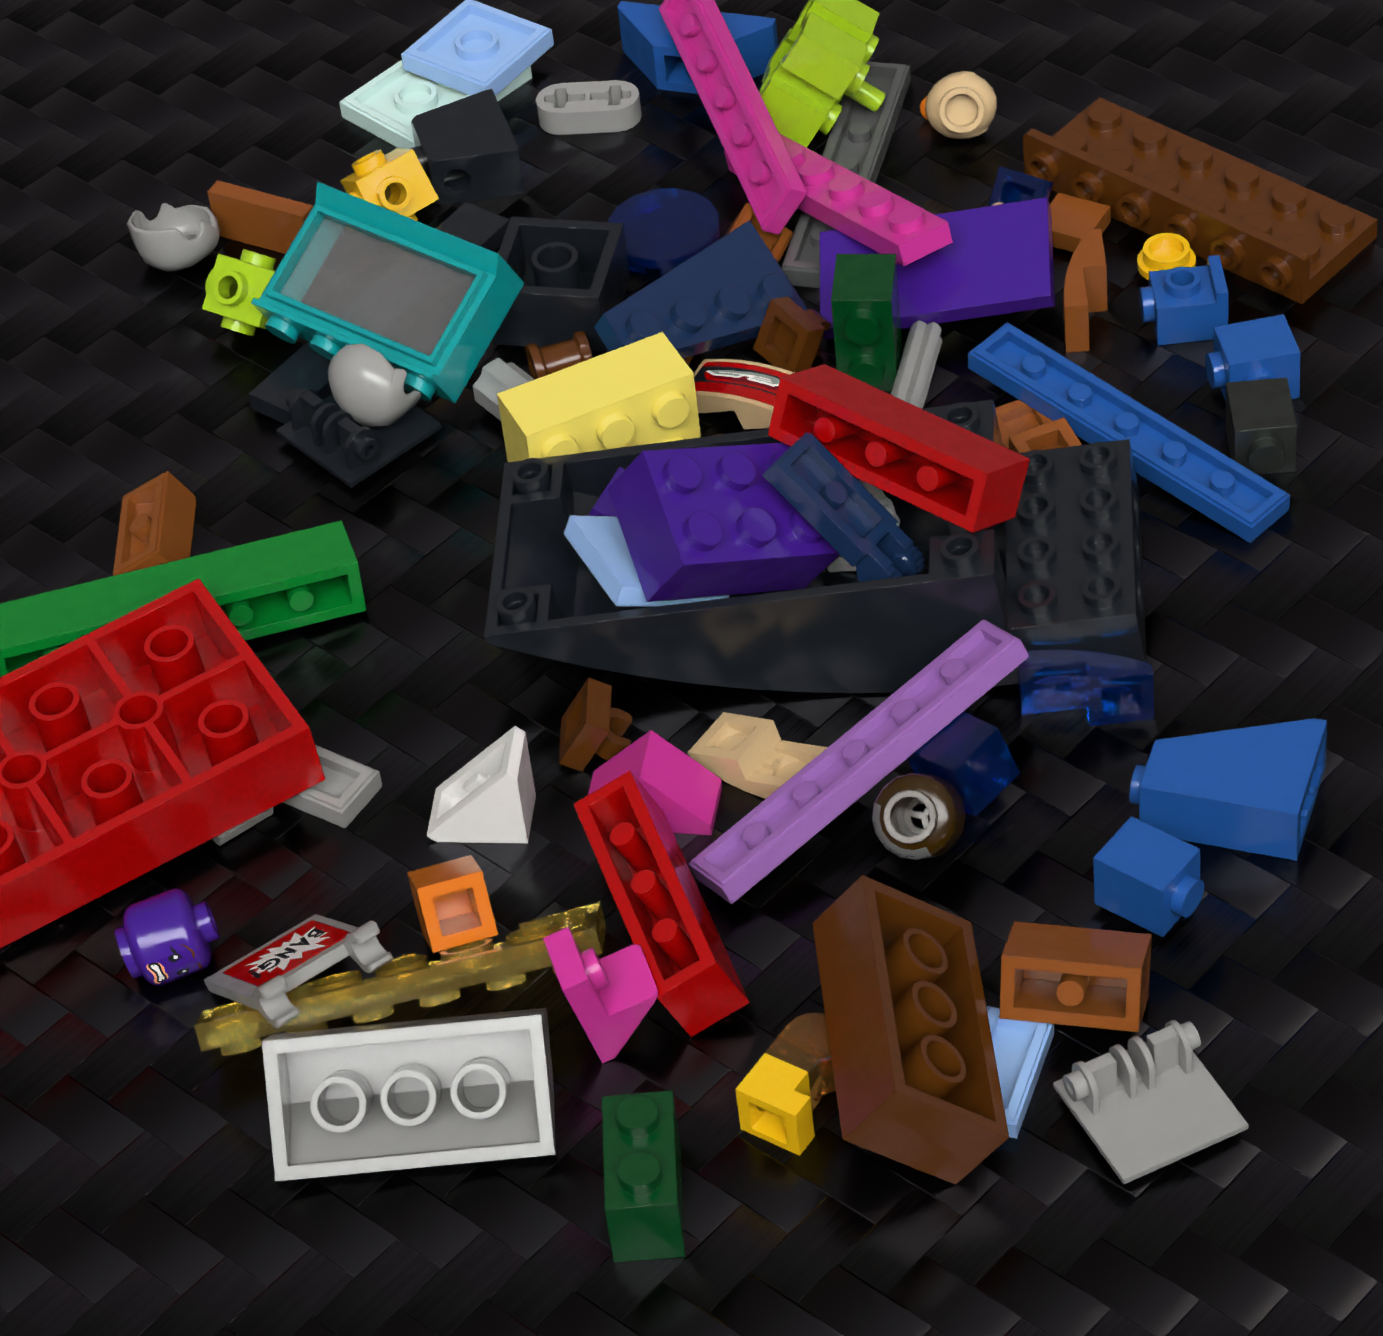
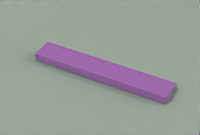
M981 620L692 859L688 865L696 878L730 904H733L1024 662L1029 655L1021 640L990 622Z

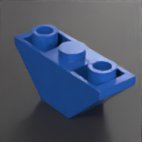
M620 1L617 8L623 52L657 89L698 94L659 11L661 5ZM721 12L752 78L764 74L771 56L778 47L776 18Z

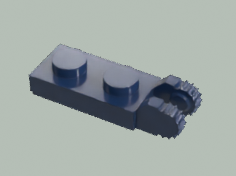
M806 432L763 474V477L852 567L856 566L859 582L918 575L925 566L923 564L925 561L922 557L923 553L919 551V547L913 545V541L896 525L898 521L811 432L809 434Z

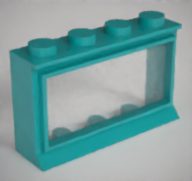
M317 182L315 205L259 300L253 298L251 304L268 319L265 328L286 342L295 344L298 337L309 341V346L315 352L329 360L346 345L365 344L381 353L394 369L399 368L406 371L407 376L403 387L411 393L417 390L421 392V399L430 401L434 394L456 403L522 289L524 282L496 252Z

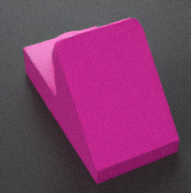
M569 927L544 937L543 940L561 988L602 1064L614 1059L655 1003L658 996V989L642 948L638 944L631 945L599 959L594 947L581 951Z

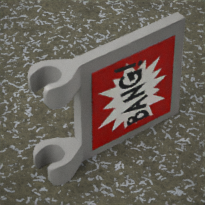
M315 914L204 979V982L210 992L258 1010L273 1027L279 1028L301 1015L298 1006L295 1007L285 993L347 956H350L367 973H372L392 961L393 957L390 951L387 952L381 946L376 937L380 933L376 922L370 920L360 927H355Z

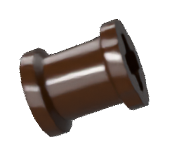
M583 330L574 332L572 339L543 347H538L536 343L525 346L528 368L531 377L534 379L593 358L588 339Z

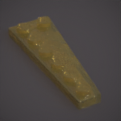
M598 902L519 924L520 929L506 935V941L493 945L491 938H485L442 950L439 953L441 959L428 963L426 955H416V953L393 958L392 961L374 971L375 978L364 981L362 980L361 972L353 970L301 984L285 993L290 1002L295 1007L298 1006L301 1015L279 1028L273 1027L258 1010L238 1002L205 1010L194 1025L201 1052L220 1047L222 1055H236L261 1046V1037L284 1031L290 1033L328 1029L327 1021L353 1015L355 1023L371 1022L393 1014L394 1004L419 998L421 1007L436 1006L459 998L461 996L459 988L484 982L488 991L506 989L527 980L525 972L552 966L553 973L556 974L543 938L569 927L581 951L594 947L597 955L602 954L607 927L601 903Z

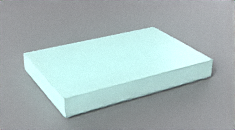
M400 60L345 97L339 104L341 115L346 120L397 148L407 149L415 147L411 121L416 115L471 95L403 69L402 60ZM531 65L496 95L497 101L532 78Z

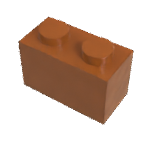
M1014 921L1001 957L999 1018L1139 1032L1149 998L1152 934Z

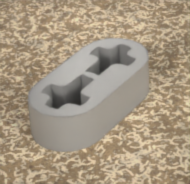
M609 80L552 84L542 89L536 97L540 127L545 132L555 135L626 131L636 126L642 117L638 88L627 81Z

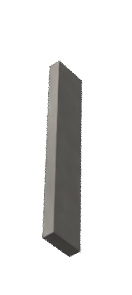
M869 61L866 63L870 65L864 81L886 94L880 108L873 112L844 95L841 102L842 110L832 127L822 154L823 157L876 183L911 82L910 65ZM803 211L801 212L781 269L793 286L820 288V232L836 229Z

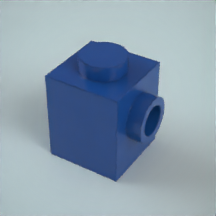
M1284 314L1214 327V352L1206 353L1205 367L1211 388H1220L1225 401L1227 382L1286 377L1288 379L1291 399L1300 398L1301 352Z
M1131 816L1093 858L1094 903L1161 937L1166 935L1181 916L1184 918L1189 917L1196 910L1202 899L1204 882L1200 880V849Z

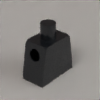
M493 89L485 90L421 113L412 119L411 125L415 147L407 149L414 150L439 198L434 203L448 205L525 193L519 148Z

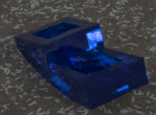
M1051 649L1027 651L1029 657L1017 667L1018 692L1022 715L1086 708L1089 726L1154 719V676L1152 664L1109 653Z

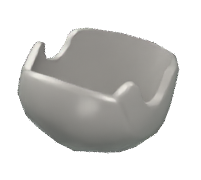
M163 203L155 219L148 220L143 212L136 210L127 222L134 246L145 263L166 272H178L202 261L215 249L220 235L218 219L208 207L198 205L174 208L167 203Z
M365 344L346 345L330 361L328 380L334 400L341 410L349 413L355 422L365 427L392 425L409 412L421 398V392L417 390L405 394L403 386L407 373L404 369H394L381 353Z

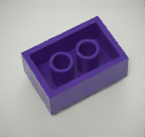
M784 443L642 451L608 487L607 490L647 602L805 589L840 555L763 477V474L791 446Z

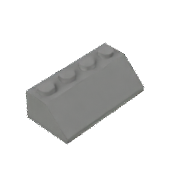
M547 1008L272 1034L262 1041L275 1181L556 1154L554 1084Z

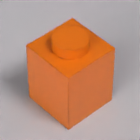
M472 855L407 872L422 934L433 953L498 935L483 872Z

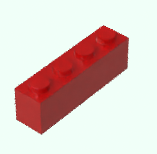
M825 364L780 377L768 436L792 446L806 432L808 434L811 432L852 476L972 533L1015 518L1030 458Z
M629 770L574 803L575 810L634 945L638 944L642 948L658 989L657 999L692 1037L749 1004L748 997L664 811L634 774Z

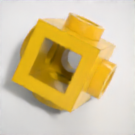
M396 148L386 155L383 154L381 149L371 152L351 165L355 171L354 173L340 180L348 194L415 221H418L415 215L417 211L439 199L413 149Z

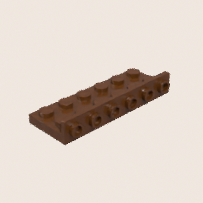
M1101 97L1052 137L1033 128L1023 135L1025 178L1057 193L1108 205L1111 208L1112 218L1151 236L1160 233L1181 235L1189 242L1195 256L1208 261V256L1220 255L1223 269L1300 304L1308 300L1377 238L1378 219Z

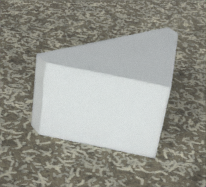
M514 726L436 788L427 831L429 838L436 842L528 844L536 792L525 731Z

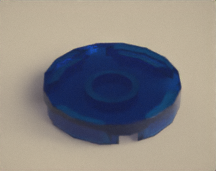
M677 188L653 189L634 195L617 206L608 219L609 223H624L629 269L646 274V267L651 269L659 268L660 275H665L716 242L720 237L719 213L712 202L696 192Z

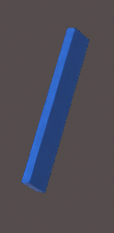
M1008 322L968 353V368L1052 421L1065 417L1075 435L1089 444L1129 439L1136 473L1249 543L1254 541L1289 510L1290 494Z

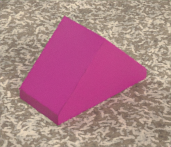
M650 730L594 770L588 795L630 770L664 811L673 833L712 836L722 791L721 778L654 731Z

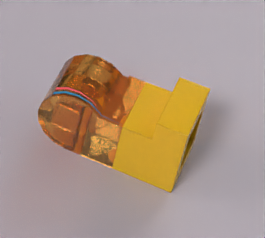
M806 1013L792 1020L735 1089L740 1129L799 1156L815 1137L813 1109L823 1095L836 1090L825 1014Z

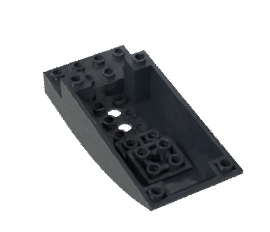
M993 400L970 403L960 402L953 405L923 409L1003 446ZM769 429L546 458H529L504 464L484 634L487 644L594 669L700 685L790 692L894 693L981 620H986L1020 639L1028 655L1054 653L1094 655L1133 662L1147 669L1140 492L1129 439L1019 453L1030 458L1015 518L974 533L883 491L885 496L892 501L895 512L901 520L899 528L913 541V545L919 547V551L923 553L922 557L925 559L923 564L925 566L918 575L859 582L856 571L829 572L826 568L805 589L736 594L724 599L658 607L615 606L565 537L564 531L569 516H588L619 467L626 469L642 451L698 448L700 446L712 445L733 446L782 443L768 436ZM1024 662L995 686L1024 683Z

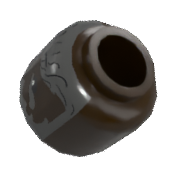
M910 773L894 778L881 789L874 801L872 821L876 836L887 850L900 858L924 860L941 856L955 846L964 830L966 813L962 797L951 783L938 775ZM922 804L926 805L927 808L923 812L917 811L919 806ZM916 818L921 819L923 827L918 824Z

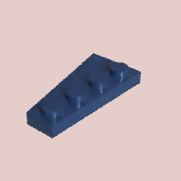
M749 220L605 312L594 326V329L609 352L663 332L681 357L686 358L756 338L771 299L788 296L804 311L808 310V308Z

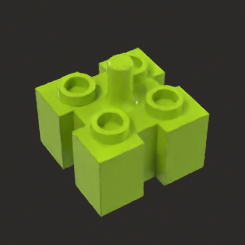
M808 0L792 29H789L771 56L761 80L763 84L758 90L780 134L807 148L818 131L827 135L842 110L843 106L839 103L844 95L873 112L880 108L886 94L864 81L870 65L866 63L879 42V38L873 35L879 16L877 11L858 0Z

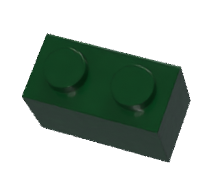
M836 254L831 305L837 370L882 391H892L902 352L896 254Z
M673 1090L602 1096L605 1213L614 1263L685 1257L681 1146Z

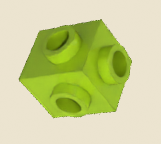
M243 249L240 259L218 254L215 266L210 271L206 280V297L202 309L222 315L221 327L254 336L256 327L266 329L265 324L268 319L251 304L253 298L259 300L276 271L273 270L276 259Z

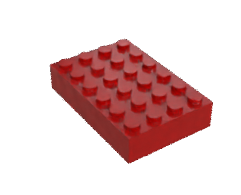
M199 578L0 677V948L326 780L310 727Z

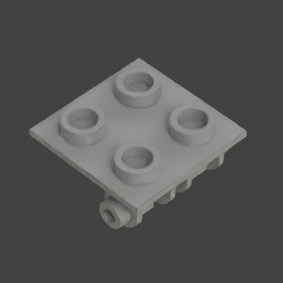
M1176 1020L1169 1021L1165 1024V1028L1147 1035V1042L1135 1036L1128 1040V1050L1117 1044L1110 1047L1108 1053L1086 1063L1081 1060L1072 1064V1072L1064 1075L1062 1079L1053 1082L1054 1089L1123 1185L1248 1129L1246 1120L1193 1052L1194 1049L1201 1046V1040L1197 1029L1190 1021L1179 1024Z

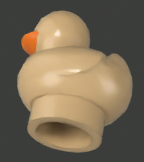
M969 71L955 72L943 77L934 84L928 96L920 104L922 117L929 121L930 125L938 133L953 139H970L980 136L988 129L997 110V98L991 85L985 79Z

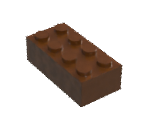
M862 875L812 923L842 1139L860 1148L870 1150L956 1185L1009 1138L972 923Z

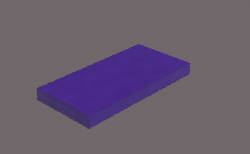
M1048 198L934 214L948 221L953 243L906 266L897 263L901 329L910 328L913 323L919 320L926 324L933 321L939 324L1054 307L1052 215ZM838 230L820 232V315L831 323L830 329L824 331L823 337L825 340L834 339L831 297L836 254H880Z

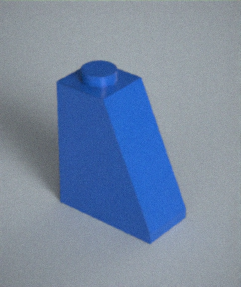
M1312 718L1155 740L1147 765L1137 764L1134 769L1130 785V803L1139 805V820L1180 840L1297 861L1326 768L1327 720Z

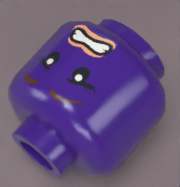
M178 888L167 890L130 905L124 912L123 926L115 929L118 947L131 976L134 979L143 976L146 981L155 986H164L207 968L211 962L212 953L209 942L220 938L215 918L208 903L204 901L194 905L190 896Z

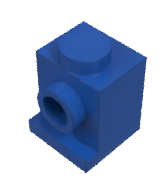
M1220 255L1208 256V265L1176 267L1168 270L1149 271V287L1139 288V304L1142 322H1153L1157 345L1214 340V327L1228 325V288Z

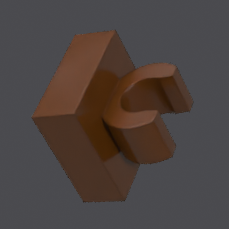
M788 296L771 299L753 349L773 366L795 373L810 369L814 358L821 353L822 349L819 345L824 331L830 329L831 323L814 309L804 311Z
M588 677L562 716L559 764L582 772L595 753L605 760H610L631 745V740L622 736L632 723V716L624 710L611 708V685Z

